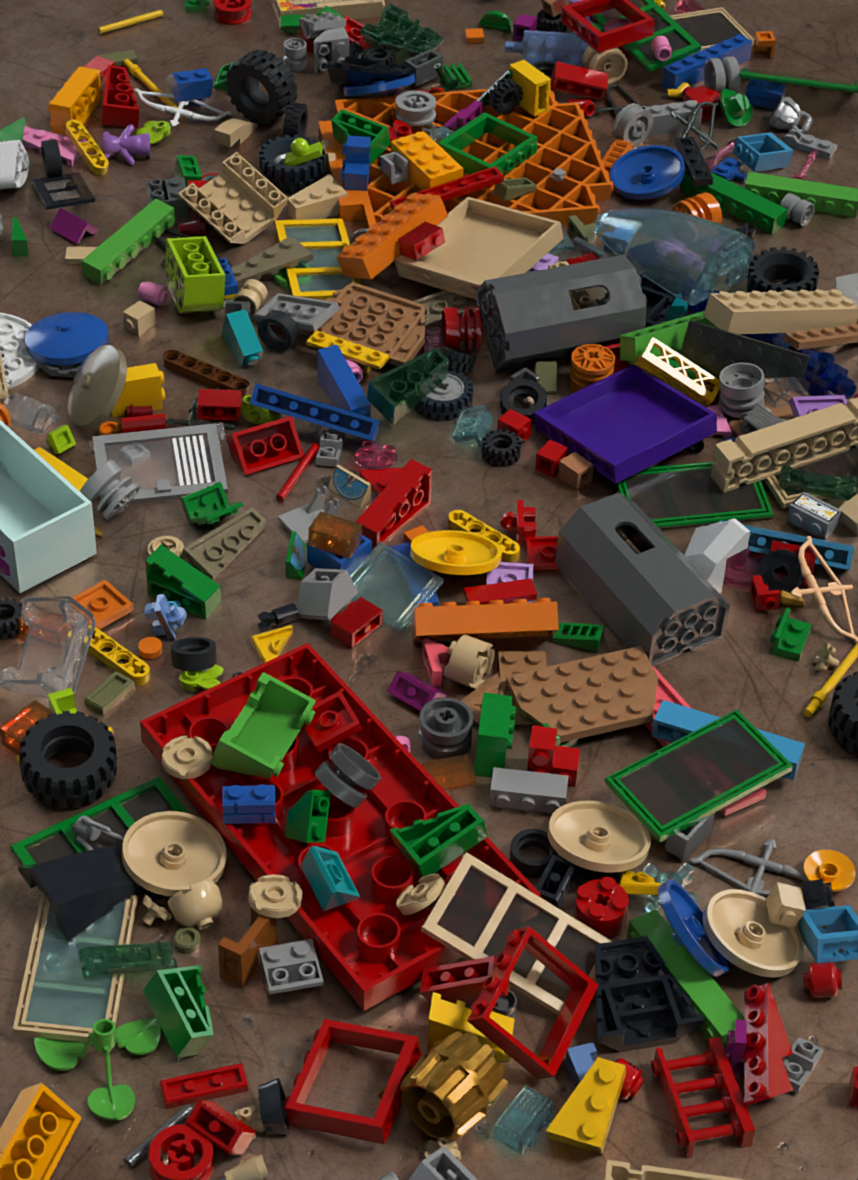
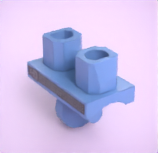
M160 594L157 595L156 602L146 604L144 610L147 620L158 619L154 620L152 624L155 636L166 635L169 641L176 640L174 631L178 626L180 627L184 624L183 621L187 617L184 608L176 607L175 605L170 606L165 595Z

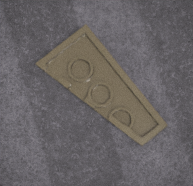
M290 236L240 265L233 267L232 272L238 287H241L247 280H260L264 274L274 275L279 273L278 269L286 266L293 268L298 266L297 262L303 260L309 262L314 259L309 250Z
M251 507L184 547L183 555L204 575L214 581L266 527L267 520Z

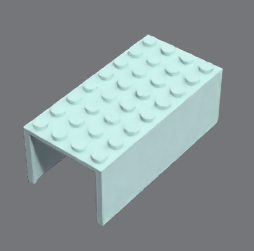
M0 420V545L5 551V557L1 555L0 557L9 565L10 576L0 575L19 593H22L97 554L93 509L91 501Z

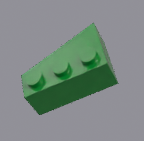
M343 109L331 120L333 137L342 145L347 143L348 136L371 137L370 165L390 145L389 127Z
M160 545L145 560L148 595L157 598V595L164 594L167 601H179L181 607L186 611L205 619L221 603V586L163 545Z
M483 692L473 775L492 777L494 767L504 768L506 750L512 749L516 706H512V696Z
M469 803L438 813L437 817L425 821L421 819L414 821L413 825L398 829V827L390 829L394 845L411 863L420 877L436 873L488 837L484 820Z
M201 965L157 970L143 989V993L176 1058L199 1055L214 1035L209 1006H205L204 1001L205 985H201Z

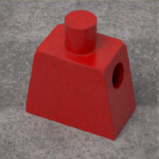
M705 85L694 89L687 86L683 89V102L688 100H696L698 104L703 101L718 102L719 106L716 107L715 115L723 113L719 101L721 94ZM701 107V121L710 118L712 107Z

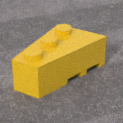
M433 992L429 1014L427 1052L452 1033H471L479 1038L482 1046L489 1044L495 1050L494 1058L497 1062H510L508 1054L467 1022L472 1011L465 1007V1002L457 1000L456 1004L442 1000L441 994ZM492 1011L489 1017L513 1036L514 1018Z
M597 1057L546 1129L547 1138L602 1155L625 1079V1065Z

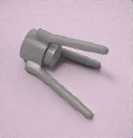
M81 816L75 822L74 832L78 835L76 841L82 844L87 851L93 850L87 841L96 840L100 833L123 843V836L110 831L109 827L95 822L87 816Z

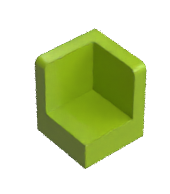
M72 688L48 694L51 714L55 712L56 715L62 714V711H70V713L76 714L77 710Z

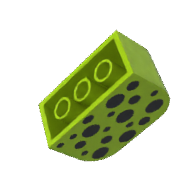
M207 237L168 238L166 241V280L179 313L221 311L224 305L225 273Z

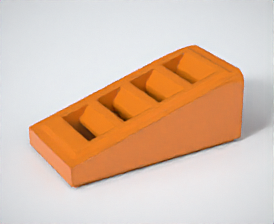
M617 138L602 159L605 163V170L610 171L617 159L632 150L633 144Z

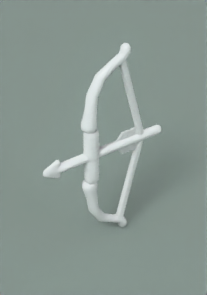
M137 88L134 89L140 101L146 106L162 113L165 111L175 115L174 119L170 120L173 127L179 124V116L209 122L218 121L225 116L231 115L230 111L224 112L196 99L177 102L179 103L178 108L155 104L146 100L142 95L175 97L173 94L146 92L140 91ZM189 101L220 115L204 116L183 110V106L188 105Z

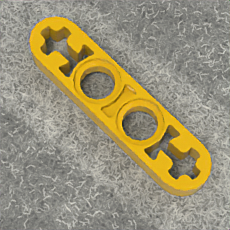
M69 120L66 123L65 130L68 138L94 174H106L109 162L80 121ZM84 139V140H86L87 142H86V143H81V142H79L78 140ZM87 152H94V153H96V154H95V155H89V154H87Z
M453 510L449 513L448 526L451 530L475 533L470 530L478 529L480 532L475 534L498 541L496 543L502 549L501 560L511 563L519 559L520 546L517 542L465 511Z
M86 627L80 631L81 646L111 669L132 679L135 685H144L150 680L149 665L96 627ZM106 647L113 649L110 652L101 651V649ZM120 659H126L129 661L126 664L117 663V661Z

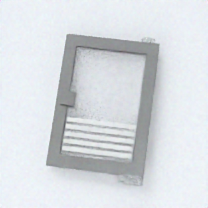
M223 423L92 436L93 441H89L90 454H95L97 470L108 461L113 460L123 469V474L119 481L130 476L132 478L131 484L137 483L140 486V490L131 504L179 499L217 482H221L225 494L228 493L220 445H225Z

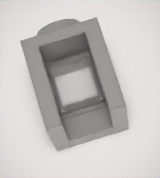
M398 151L381 155V171L389 177L391 184L409 180L408 160Z

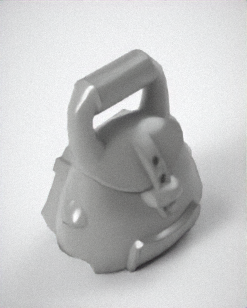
M790 97L781 98L769 119V124L779 130L787 129L789 131L791 129H798L802 134L808 132L813 122L811 115L801 111L799 105ZM801 117H806L804 124L799 129L797 125Z

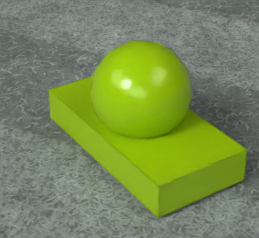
M296 138L291 143V152L286 154L284 163L286 166H297L322 156L323 146L321 142L309 145L305 139Z

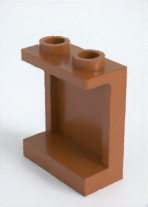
M251 906V927L239 943L223 937L218 944L220 978L242 989L260 967L259 948L277 944L276 918L258 914Z

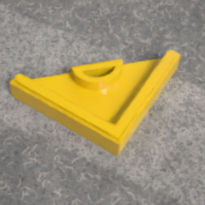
M292 625L251 636V644L262 664L280 655L293 633Z
M630 870L622 871L620 886L627 894L659 895L658 887L662 884L655 883L653 877L641 871L638 873Z

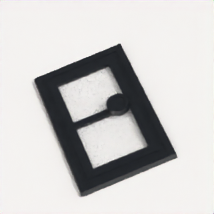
M79 172L31 180L46 210L95 202V197Z

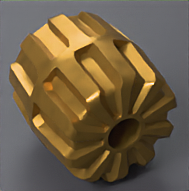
M455 1032L448 1035L428 1051L405 1077L400 1086L402 1090L400 1095L401 1103L414 1124L432 1138L440 1139L445 1137L449 1142H453L463 1137L482 1121L508 1086V1080L502 1077L507 1069L504 1063L497 1062L494 1058L495 1050L489 1044L482 1046L479 1038L474 1034Z

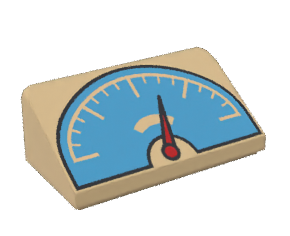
M336 465L328 489L358 508L371 501V484L344 467Z

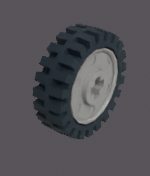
M440 367L435 368V371L427 369V373L421 372L420 376L417 375L415 380L412 381L411 405H413V409L417 410L419 415L423 414V417L427 419L431 416V420L434 421L437 418H440V421H445V418L451 421L453 417L456 419L461 418V414L464 416L471 409L473 403L472 381H469V377L467 375L464 376L462 372L457 373V370L454 369L450 372L448 368L440 370Z

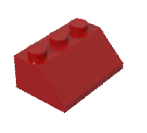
M292 416L225 436L231 457L244 476L304 457Z

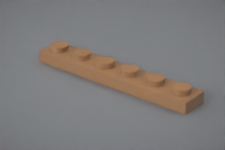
M858 324L837 325V327H823V329H809L807 331L797 330L785 333L783 341L796 350L858 342Z

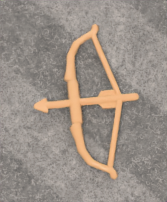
M807 536V541L799 548L798 560L802 576L805 577L809 589H798L796 587L791 591V594L800 598L802 595L812 594L817 603L818 611L825 618L828 625L837 634L852 639L854 643H857L858 637L854 634L845 591L852 590L853 586L840 583L812 544L811 536ZM808 546L834 581L828 583V587L819 588L813 574H811L804 557V551ZM830 592L834 596L841 595L849 633L842 630L834 622L822 593Z

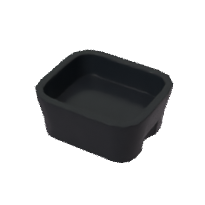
M276 1078L258 1085L260 1116L267 1135H289V1122L286 1111H284L286 1095L280 1079Z

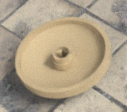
M576 801L561 806L552 814L547 832L551 846L559 855L577 866L598 872H622L639 866L647 858L651 845L649 830L634 814L619 806L600 801Z
M177 811L157 812L139 819L128 829L122 846V862L129 876L143 888L171 897L180 890H182L184 895L191 890L189 886L195 883L213 880L216 883L224 871L227 857L225 842L220 833L211 824L192 814Z
M738 889L724 890L711 898L703 912V926L713 946L727 960L747 972L764 977L785 976L796 968L803 957L804 942L798 927L790 928L771 923L766 898L758 894Z

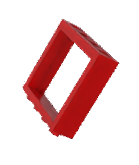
M582 0L563 6L561 12V23L598 53L651 37L654 34V19L629 0ZM616 9L630 20L632 24L602 33L588 22L585 17Z
M528 926L515 929L507 936V944L502 953L495 959V967L491 975L484 981L483 990L479 998L472 1004V1012L467 1022L535 1078L544 1079L555 1077L599 985L534 929ZM523 949L528 951L571 988L539 1056H536L489 1017Z
M324 1019L320 1029L315 1031L311 1050L305 1054L304 1066L301 1072L295 1076L292 1093L286 1097L284 1102V1111H286L289 1125L385 1145L402 1104L400 1099L402 1090L400 1086L421 1057L419 1038L417 1036ZM331 1042L399 1054L374 1118L304 1104Z

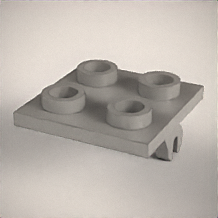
M323 486L322 492L319 488L316 489L310 503L278 516V520L290 533L296 531L306 544L322 531L329 534L340 529V525L335 521L341 502L337 498H335L334 505L329 501L324 511V501L329 490L326 486Z

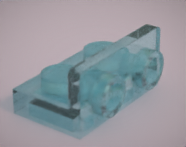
M485 405L461 410L452 435L455 442L475 439L478 446L482 447L483 437L490 431L493 424L492 414L488 412Z

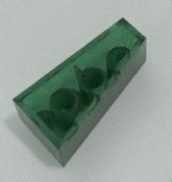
M434 348L368 382L367 400L394 425L447 378L449 359L437 348Z

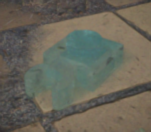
M432 123L428 124V129L422 128V131L436 143L455 132L443 126L436 128Z

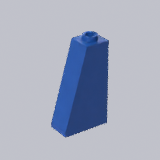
M337 344L319 349L318 384L337 408L371 417V404Z

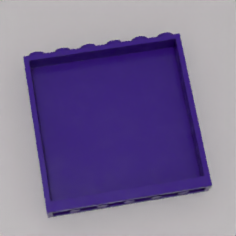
M630 365L534 412L535 429L537 432L552 441L568 447L570 454L573 452L578 453L594 464V470L615 484L717 432L716 413L637 365Z

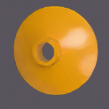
M825 849L811 853L806 858L803 866L804 875L808 881L823 879L825 883L831 882L833 892L848 888L855 879L856 871L852 861L844 854L834 850Z

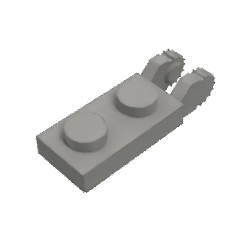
M791 129L788 135L786 134L783 138L785 144L795 149L826 159H830L837 150V144L815 138L812 135L802 134L798 129Z

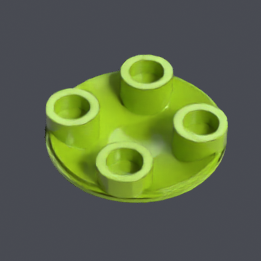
M246 395L243 398L241 413L246 420L252 423L265 424L278 420L283 415L251 405L252 395Z

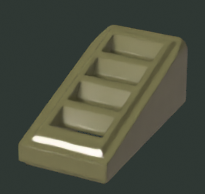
M526 177L504 179V182L495 185L493 193L502 201H508L537 190V186Z

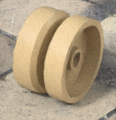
M589 45L582 56L584 68L608 73V85L619 81L627 70L628 61L618 47L598 53Z

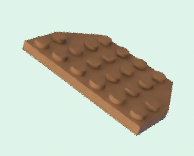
M354 282L343 289L333 292L332 297L323 300L338 303L340 310L319 327L317 331L388 354L390 358L386 363L406 369L425 343V305ZM298 329L299 334L311 337L314 331Z
M642 646L507 675L506 685L520 715L526 719H532L538 726L547 723L551 728H558L557 734L560 736V743L652 722L658 676Z

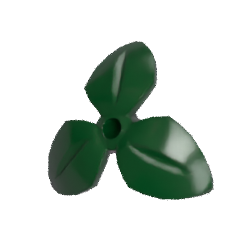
M440 63L434 65L442 85L439 88H443L447 92L448 88L453 90L459 85L461 78L452 81V77L443 70Z

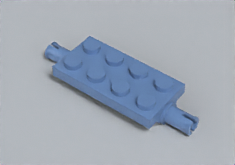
M524 30L523 41H506L505 53H521L522 60L527 61L531 65L539 61L555 63L558 61L583 67L582 56L589 45L575 33Z

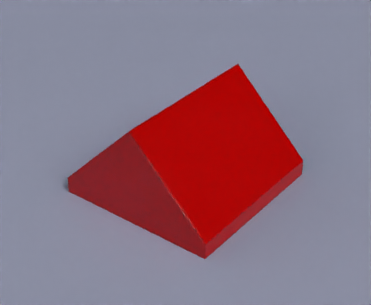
M165 414L121 418V432L130 433L166 429ZM163 439V440H153V441H144V442H138V443H139V444H147V443L165 442V441H167V439ZM125 443L124 446L132 445L134 443Z

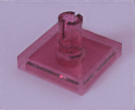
M748 545L747 549L728 558L723 584L750 589L752 576L758 575L759 564L766 554L751 552Z

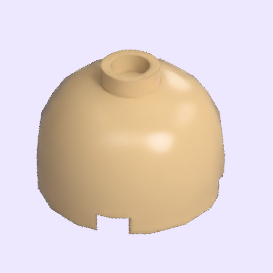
M213 880L195 883L189 886L191 890L184 895L182 890H180L169 899L168 904L176 921L182 926L198 927L199 930H203L213 925V920L219 915L223 903L219 887Z

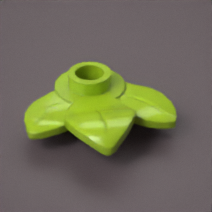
M149 121L143 124L144 127L138 129L135 135L150 133V145H153L171 133V125L166 121Z
M215 664L206 670L185 671L180 674L179 681L182 688L188 691H195L199 688L208 690L220 684L216 678L224 672V669Z

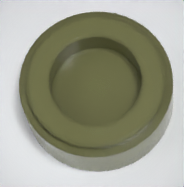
M183 927L176 931L174 934V946L177 951L183 954H190L199 949L201 937L198 930L192 927Z

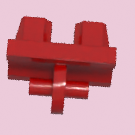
M517 500V513L507 512L500 518L502 528L507 531L516 529V542L518 544H523L524 537H536V507H524V501Z

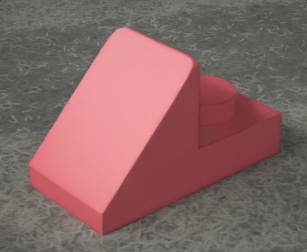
M423 638L422 656L431 685L435 688L442 687L444 669L451 657L448 654L449 647L429 638Z

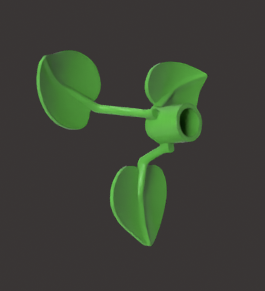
M148 1018L123 1024L116 1029V1025L112 1020L100 1019L93 1024V1033L88 1034V1041L85 1046L83 1042L37 1037L34 1038V1046L37 1056L43 1064L53 1070L65 1071L76 1067L78 1058L86 1056L93 1042L96 1050L104 1053L107 1088L101 1087L91 1092L88 1096L89 1110L95 1116L106 1120H122L132 1113L135 1107V1094L125 1084L112 1087L110 1051L117 1044L118 1048L125 1047L126 1051L133 1055L148 1054L159 1045L161 1026L157 1018Z

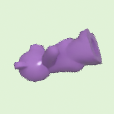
M128 125L119 138L105 131L100 143L101 151L107 159L120 152L129 165H134L135 161L131 155L138 154L150 157V133L129 137L134 130L133 125Z

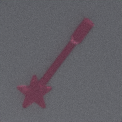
M813 149L800 174L794 173L793 177L790 178L807 181V176H804L811 163L815 161L819 151Z

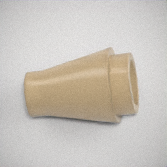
M253 1154L233 1168L224 1171L226 1180H263L269 1177L262 1154L258 1156Z

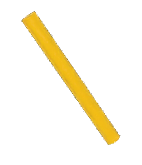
M157 10L98 27V32L103 34L163 16L162 10Z

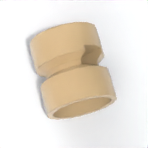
M247 280L233 301H250L251 317L258 311L260 305L266 299L267 289L258 280Z

